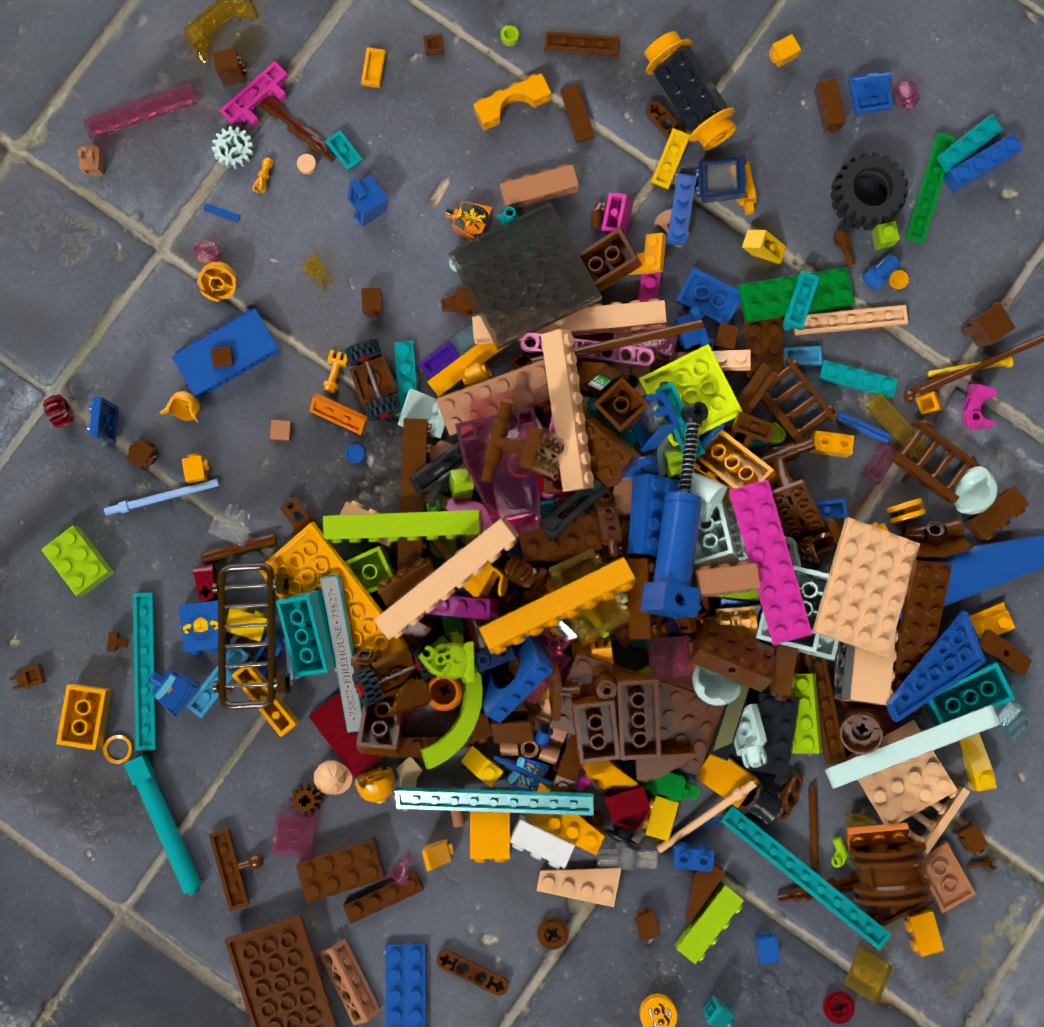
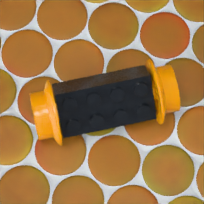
M676 31L666 33L646 49L645 56L649 61L646 73L648 75H655L690 130L689 141H699L704 150H709L724 142L736 131L737 127L731 119L735 114V109L733 107L728 108L691 49L692 41L690 39L681 40Z

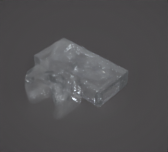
M228 505L223 517L215 515L208 533L244 547L252 530L245 527L250 514L245 510H240L236 516L237 508Z

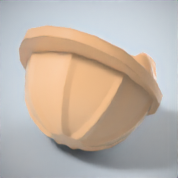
M329 760L321 763L314 772V783L322 793L337 795L349 789L352 784V775L345 765Z

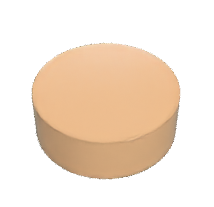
M303 154L298 158L297 167L301 173L311 174L315 171L317 164L312 155Z

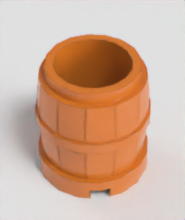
M435 675L426 683L432 700L429 704L437 710H451L458 706L463 699L464 688L461 678H439ZM448 685L451 693L443 696L440 687Z

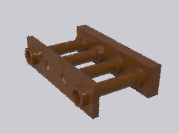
M788 357L785 360L788 366L780 371L770 388L791 372L795 374L799 381L777 398L774 397L772 399L768 394L770 391L768 389L761 401L796 444L804 441L805 434L827 417L830 421L836 419L834 415L836 411L830 404L826 405L801 373L799 363L795 359L791 360ZM805 387L811 396L792 411L784 414L780 409L781 404ZM816 402L822 409V412L800 429H795L791 424L793 419Z
M925 420L913 421L911 425L917 431L903 451L891 452L887 459L947 504L956 503L959 496L955 494L954 489L968 469L981 465L976 462L977 459L975 457L965 454L932 429V425ZM925 435L932 442L918 463H914L909 459V455L922 436ZM938 446H940L948 453L934 473L929 474L925 471L924 466ZM955 457L962 465L950 483L943 485L939 482V478Z

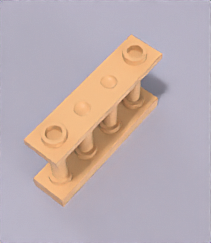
M957 785L958 791L948 795L949 798L945 804L937 801L930 805L938 813L934 820L928 819L920 812L912 815L913 818L926 826L927 829L923 836H918L909 829L910 840L926 843L927 849L923 852L928 854L969 795L970 792L964 787Z

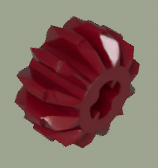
M52 395L44 400V412L54 427H65L73 422L74 415L71 405H69L68 400L63 395Z

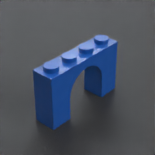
M530 635L524 638L525 640L522 643L516 645L520 657V667L516 677L507 687L503 680L492 672H489L481 680L482 704L485 715L499 723L553 671L544 642L536 636Z

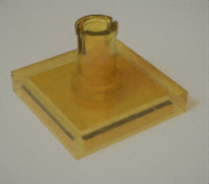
M859 947L844 985L871 1002L878 1004L893 966Z

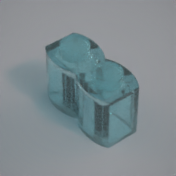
M1009 702L997 714L1001 722L997 729L1003 736L1014 742L1029 726L1027 721L1029 718L1025 715V709L1020 704Z

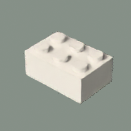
M520 815L510 835L512 847L519 851L524 849L530 851L532 857L538 860L544 858L549 861V865L559 869L560 866L565 868L575 845L524 820L525 817Z

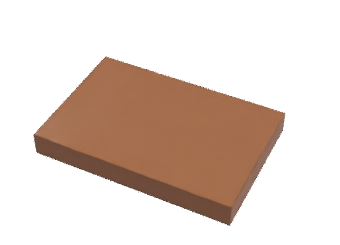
M943 841L934 846L928 853V860L923 862L925 878L931 880L932 886L929 889L933 892L932 898L943 914L977 894L948 842Z

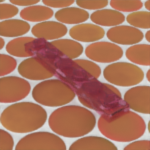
M190 83L85 118L83 121L88 136L94 139L198 104L193 86Z

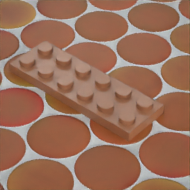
M545 360L534 362L437 398L436 402L449 435L451 436L497 419L501 401L513 404L512 414L550 400Z

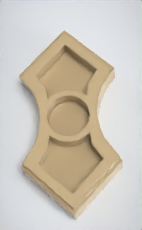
M409 757L396 768L400 778L399 787L417 788V779L423 772V769L413 757Z

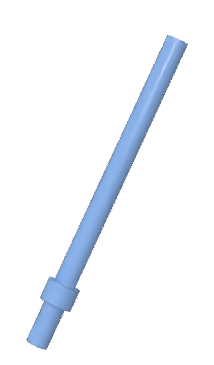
M213 479L129 502L127 500L122 501L118 505L104 508L106 516L118 512L126 513L133 508L219 486L218 479Z

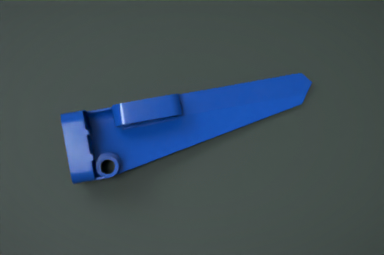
M1044 535L977 545L971 550L941 559L916 558V560L949 563L952 565L944 606L1044 568ZM902 606V609H901V613H900V616H899V620H901V615H902V611H903V606Z

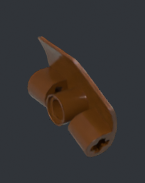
M954 518L942 523L930 522L927 527H923V525H903L902 537L920 543L916 558L941 559L974 548L963 536L965 530L960 518Z

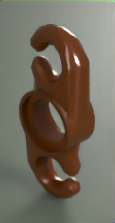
M794 774L790 777L780 794V799H782L781 809L784 808L782 815L781 811L777 815V818L780 820H785L798 803L800 785H796V781L798 779L799 784L803 783V777L800 774Z

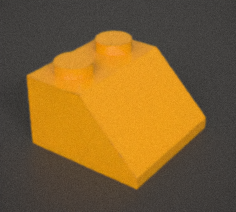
M614 760L584 763L581 765L586 771L584 775L592 782L597 780L596 783L604 790L608 788L613 792L636 788L639 785Z

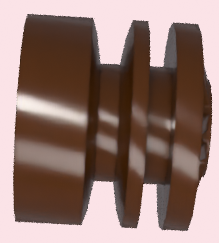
M858 704L849 708L843 716L840 727V738L843 745L849 751L856 754L874 752L880 746L883 739L884 721L881 714L869 705ZM861 724H865L864 729L860 728Z

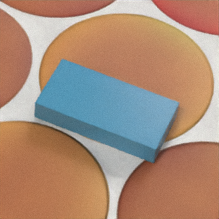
M821 346L783 348L784 368L788 366L785 363L788 357L791 360L795 359L801 367L821 366L823 364Z

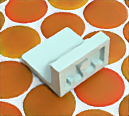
M409 389L398 425L403 427L404 418L428 419L429 423L432 424V434L428 435V437L441 438L445 422L436 399L414 389Z

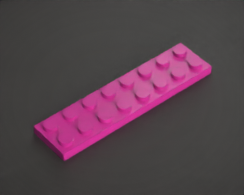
M768 479L729 490L750 564L757 563L761 587L757 591L773 645L812 635Z

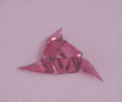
M409 851L404 862L394 866L385 876L384 880L391 877L400 885L410 886L407 881L410 868L408 866L410 865Z

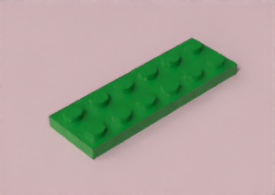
M847 267L811 273L820 277L808 313L848 307L855 304ZM799 275L739 284L737 287L745 323L785 317Z

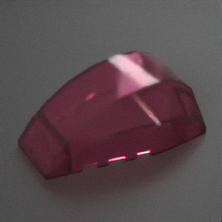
M534 407L511 412L508 421L511 426L507 438L525 442L529 426L538 427ZM497 415L455 424L463 463L493 524L505 516L518 534L538 530L540 527L541 493L537 492V473L519 467L521 455L503 452L501 463L496 467L493 483L480 480L485 465L483 457L487 448L488 437L492 429V422L494 419H497Z

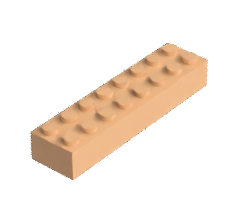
M505 516L502 517L377 617L374 622L388 639L393 636L397 639L409 629L407 626L409 623L413 626L425 616L423 614L424 611L428 614L440 604L439 599L444 601L455 592L454 587L461 588L471 579L469 575L473 573L476 576L486 567L484 563L489 561L491 564L502 555L500 551L503 548L507 551L518 542L516 539L519 536L518 532Z

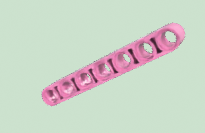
M525 334L520 342L522 350L527 353L544 355L541 334ZM574 338L573 346L577 348L599 342ZM525 339H533L535 342L534 347H527ZM626 346L609 350L611 353L609 358L604 357L602 352L577 358L579 360L644 368L654 361V353L648 348ZM621 351L629 353V360L622 359ZM641 353L648 356L647 363L640 360Z

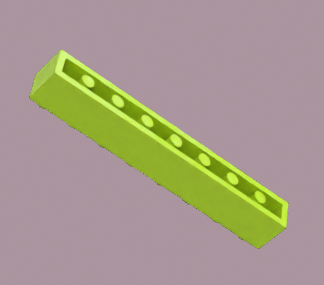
M482 510L323 516L324 540L330 539V543H342V539H349L351 543L361 542V538H368L369 542H379L380 538L388 537V541H400V537H407V541L419 540V536H426L427 540H437L438 536L446 535V539H458V535H466V538H477V534L483 533Z

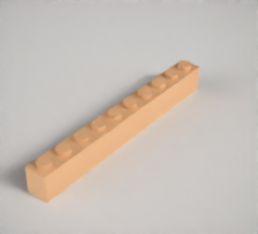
M650 299L648 302L633 300L627 304L612 302L610 305L604 306L597 303L592 304L591 307L575 305L569 309H564V307H555L553 310L538 308L533 312L517 310L510 314H507V312H497L495 315L480 313L472 317L475 344L520 341L527 333L544 334L559 329L571 330L573 336L660 329L665 328L667 324L665 300L660 301V299Z

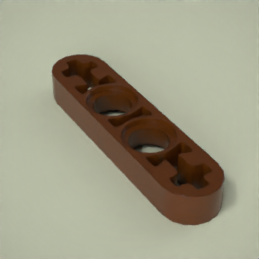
M443 949L438 953L436 961L441 969L494 995L501 996L507 992L508 981L504 976L449 949ZM445 955H449V960L452 962H454L455 958L458 959L455 963L454 969L451 968L452 963L448 961L445 964H443L442 958L440 957H445ZM460 963L468 964V972H459L458 965ZM480 971L485 972L487 975V979L483 982H479L476 979V974ZM490 976H493L492 981L495 983H499V981H502V986L504 988L500 987L499 990H497L496 985L493 983H490V986H487V984L490 981Z

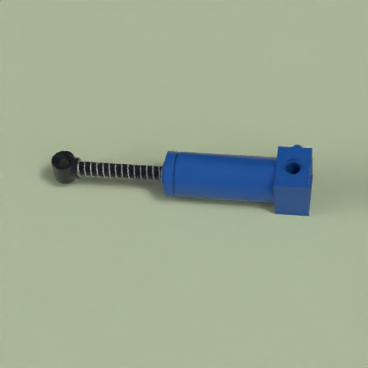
M702 402L684 406L681 411V417L687 429L685 430L684 450H682L684 454L682 455L683 461L681 460L682 469L680 470L681 475H679V490L665 493L654 581L644 583L640 611L670 618L697 617V611L702 608V604L699 603L700 589L691 587L702 497L690 493L692 491L691 486H693L691 485L693 481L692 476H694L693 471H695L693 469L695 466L694 461H696L695 456H697L695 451H697V436H699L698 431H700L698 428L702 426V421L708 417V408Z

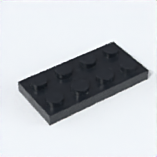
M759 691L757 706L767 742L763 745L767 756V763L757 768H753L749 764L748 770L781 776L788 775L799 705L798 697L787 698V701L775 699V696L771 693Z

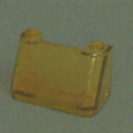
M216 0L183 29L181 38L185 45L203 64L210 59L207 50L211 44L206 39L233 15L239 22L242 18H248L254 22L260 17L253 0Z
M590 549L550 567L549 582L553 591L601 569L600 565L603 563L598 553L595 554L593 549ZM615 597L606 601L603 599L597 602V605L591 609L585 608L579 611L578 615L568 618L581 645L584 647L627 622L630 612L626 605L617 603Z

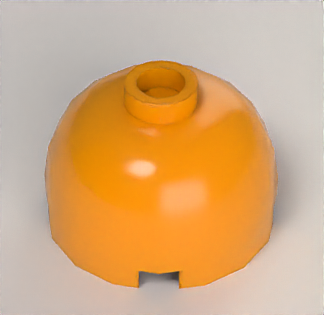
M217 261L206 264L200 271L197 284H199L201 289L200 292L206 298L213 301L229 299L236 289V273L229 265Z
M382 767L368 770L361 774L362 779L359 781L355 780V786L359 795L368 802L383 803L387 801V798L395 790V776L390 767H387V770H382Z

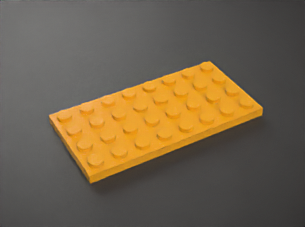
M315 522L308 524L265 562L271 565L274 574L284 573L289 575V595L321 590L323 596L320 578L341 575L355 655L359 649L375 651L380 647L382 657L385 658L409 647L402 636H399L397 639L394 636L388 639L374 622L384 612L328 540H324V534ZM259 570L267 581L266 572L264 570ZM277 594L280 599L289 596Z

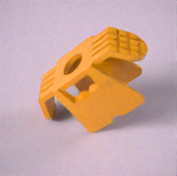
M459 549L456 552H454V556L462 549ZM487 561L484 563L486 567L476 576L473 573L469 575L471 579L463 585L475 598L488 596L500 576L498 594L499 596H504L509 578L494 564H490Z

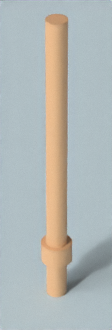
M751 780L743 787L733 790L730 796L669 837V841H663L656 846L657 850L662 853L735 801L745 798V794L757 787L756 783Z

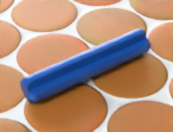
M840 412L836 418L838 423L883 443H888L891 439V433L844 412Z

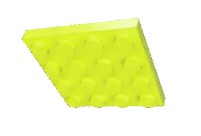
M709 344L638 379L646 395L655 394V389L673 382L683 406L696 402L704 403L708 408V417L702 421V426L698 428L700 430L698 431L699 435L736 418L738 411L743 412ZM664 417L658 418L661 426L667 425ZM672 431L667 438L672 448H675L679 444Z

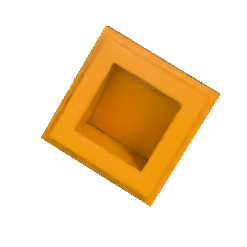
M937 391L916 397L921 416L943 409Z

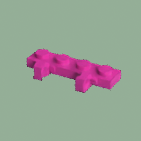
M274 61L219 110L220 113L232 126L240 120L243 122L248 120L255 128L260 122L253 112H255L254 108L268 95L270 97L275 95L282 103L288 98L282 90L284 88L282 83L289 77L288 74Z

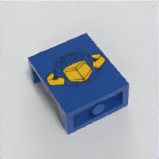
M218 601L179 605L184 652H190V656L200 655L202 650H209L210 653L218 652Z

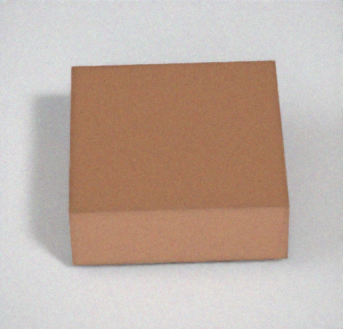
M271 420L270 439L290 441L291 421Z

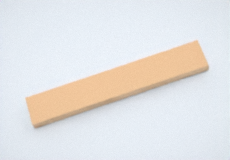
M906 305L808 314L803 329L797 330L793 328L794 335L907 325Z

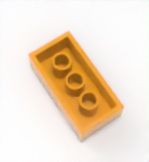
M721 430L716 438L704 448L705 454L695 458L697 464L706 471L718 477L717 480L730 490L767 479L771 488L779 480L774 469L724 430Z

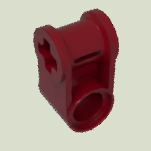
M209 564L193 567L197 597L206 602L215 601L218 597V594H213L212 584L217 582L215 565ZM207 589L211 590V593H209L208 596L204 595V593L207 592Z

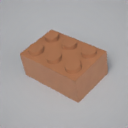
M743 561L731 566L730 563L713 567V569H711V566H702L699 569L693 570L691 587L700 589L699 598L744 593L761 588L757 563L750 564L749 561Z

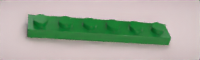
M937 132L904 237L905 240L921 245L925 242L945 176V170L936 157L955 142L956 137Z

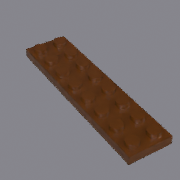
M913 560L898 630V640L894 649L897 655L895 662H893V670L895 672L894 680L891 682L893 694L936 643L952 565L949 563ZM883 705L882 711L889 713L887 706ZM922 706L909 715H920Z

